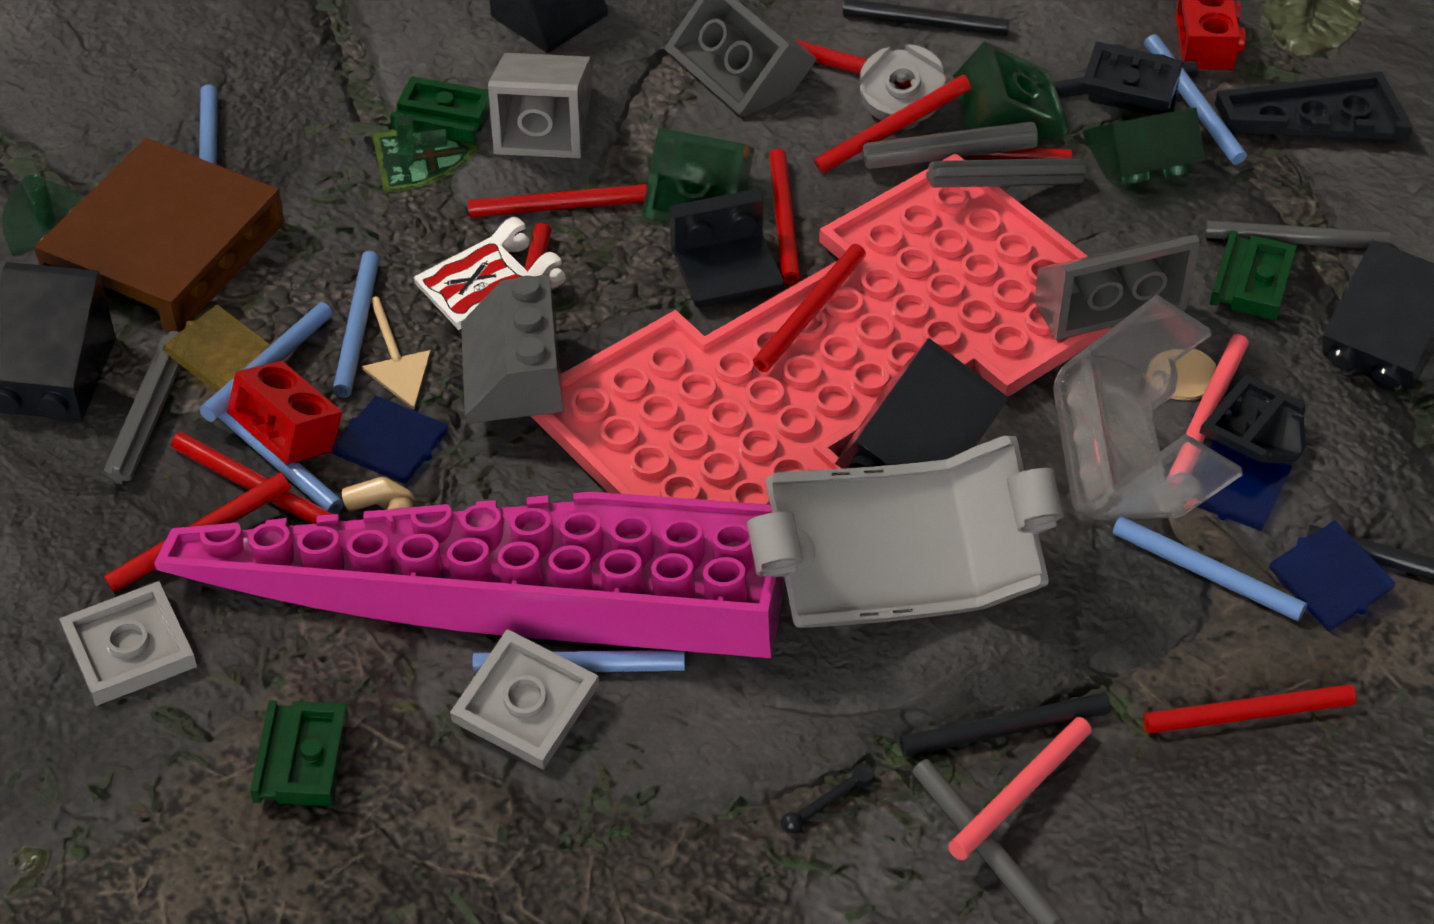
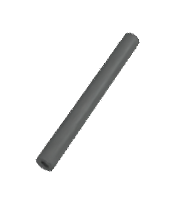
M1206 220L1204 237L1207 239L1228 240L1232 230L1238 232L1237 237L1250 240L1251 235L1289 244L1367 249L1372 239L1390 246L1391 242L1390 232Z
M929 759L919 762L914 767L913 775L956 827L962 831L976 817L974 812ZM990 834L976 848V851L1037 924H1064L1062 917L995 837Z

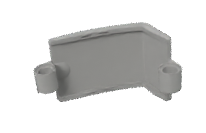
M1002 436L945 460L862 468L776 472L766 477L772 513L759 515L748 520L747 529L756 575L761 577H785L793 623L798 628L889 622L978 611L1045 587L1049 579L1039 534L1057 527L1056 521L1062 519L1064 514L1054 470L1052 468H1037L1024 471L1016 436Z

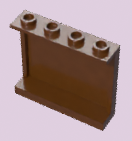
M145 138L104 179L99 181L96 187L77 206L73 207L48 234L44 235L34 249L39 265L99 271L103 287L157 308L163 330L168 332L178 331L181 334L285 223L280 191L276 187Z

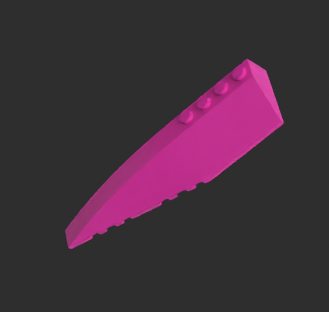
M604 492L573 493L574 501L549 503L548 495L527 497V505L498 508L496 500L478 501L476 505L470 506L464 511L453 512L448 504L364 511L363 519L340 521L339 514L318 515L316 524L288 526L286 518L266 520L265 524H261L254 529L241 530L239 523L172 528L154 562L158 571L265 598L366 618L503 636L508 629L524 638L771 658L779 624L785 577H761L756 575L747 521L759 515L772 513L771 506L768 504Z

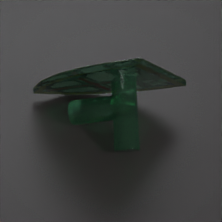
M400 114L395 118L396 130L372 133L384 193L409 190L429 185L445 178L465 165L479 150V147L475 144L447 139L445 129L414 133L413 118L408 114Z
M33 174L25 176L11 192L3 210L2 228L5 241L12 256L34 249L41 238L48 234L83 198L71 189L46 180L43 177Z

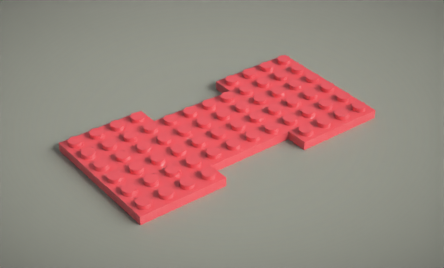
M954 153L953 155L945 158L942 161L964 159L961 158L958 154ZM928 169L820 228L819 243L838 259L852 244L862 246L866 252V257L768 372H761L754 366V357L836 262L706 336L699 332L676 310L563 372L561 374L564 412L534 415L531 417L608 493L770 505L766 477L776 472L841 469L835 464L838 459L837 454L844 450L885 386L928 338L1009 397L1123 325L1056 340L1034 303L1038 269L1089 256L999 186L933 188L930 181L926 179V172H928Z

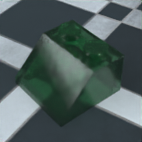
M984 41L953 75V79L963 74L971 84V90L958 97L966 120L967 130L1034 122L1037 127L1038 141L1063 136L1069 130L1051 72L1045 68Z
M1196 107L1111 123L1083 131L1084 140L1106 179L1122 177L1123 185L1150 180L1149 171L1158 169L1164 170L1165 177L1190 173V163L1205 161Z
M658 128L642 217L670 222V206L746 191L755 148L744 143Z

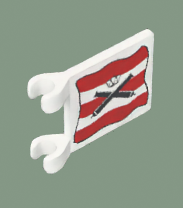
M511 217L501 224L492 237L414 276L413 279L416 286L459 330L461 329V322L501 280L549 274L551 288L563 284L566 277L561 269L554 268L560 266L562 261L553 252L541 255L528 271L508 253L525 250L530 244L529 238L525 234L518 233L526 228L525 223L517 217Z

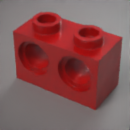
M1177 0L1175 21L1181 60L1183 62L1195 60L1198 70H1234L1237 53L1244 52L1246 39L1245 28L1238 27L1241 16L1240 1Z
M281 360L235 372L227 413L286 465L333 452L342 411L284 361Z

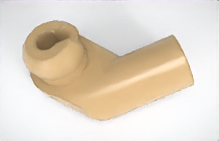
M387 477L374 478L342 489L343 502L349 512L375 504L385 510L417 506L415 497L410 490Z

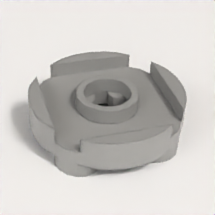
M905 45V50L891 51V46L874 53L862 67L860 75L861 102L871 115L879 120H883L945 85L946 78L942 63L931 51L917 45ZM907 79L911 81V87L908 89L899 90L895 88V81L904 83ZM938 109L903 129L909 130L915 128L920 121L927 119L928 117L933 115Z

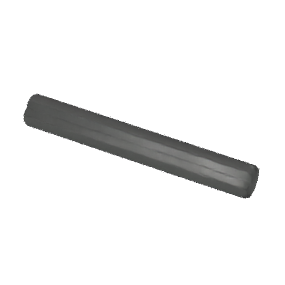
M1024 122L869 142L863 146V158L866 168L874 169L944 160L954 153L960 157L1029 149L1037 146L1038 132L1034 122Z
M1079 158L932 161L929 163L926 179L930 181L933 188L1080 185L1084 182L1087 166L1083 165L1082 160Z
M170 331L169 335L162 336L104 468L105 476L113 479L115 484L123 485L126 481L133 479L189 349L190 343L188 338L181 336L178 331Z

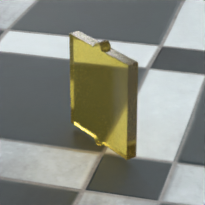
M216 305L195 322L187 321L185 329L164 344L163 351L214 391L218 392L235 377V372L243 370L266 350L270 344L220 306Z

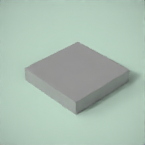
M159 581L59 618L63 632L95 706L197 667L193 651Z
M507 629L451 710V720L466 730L544 770L598 688L599 677L589 670Z

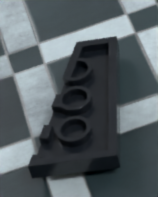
M1382 71L1217 91L1215 100L1218 113L1231 133L1410 140L1413 129Z

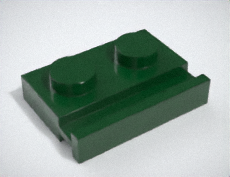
M411 76L396 103V111L390 114L391 129L474 144L477 131H481L490 113L489 93L487 89Z
M1231 230L1212 291L1210 305L1217 306L1219 301L1231 304V310L1277 320L1297 245L1251 235L1250 240L1237 237L1238 232Z
M269 700L250 788L253 803H261L262 799H277L278 804L333 806L349 719L347 703L293 701L292 706L278 705L277 700Z

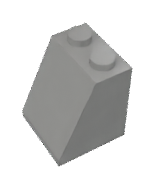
M522 53L503 54L488 84L494 154L581 158L592 92L590 57Z

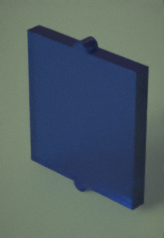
M375 396L357 418L350 419V427L332 447L333 455L407 484L422 463L432 459V451L449 431L448 424Z
M1214 440L1185 494L1184 502L1217 514L1220 520L1228 518L1262 531L1291 473L1292 466L1288 464L1258 462Z
M1336 520L1307 539L1300 537L1294 548L1272 561L1269 569L1297 599L1307 603L1306 608L1328 632L1357 613L1360 615L1366 614L1368 605L1394 589L1396 584Z

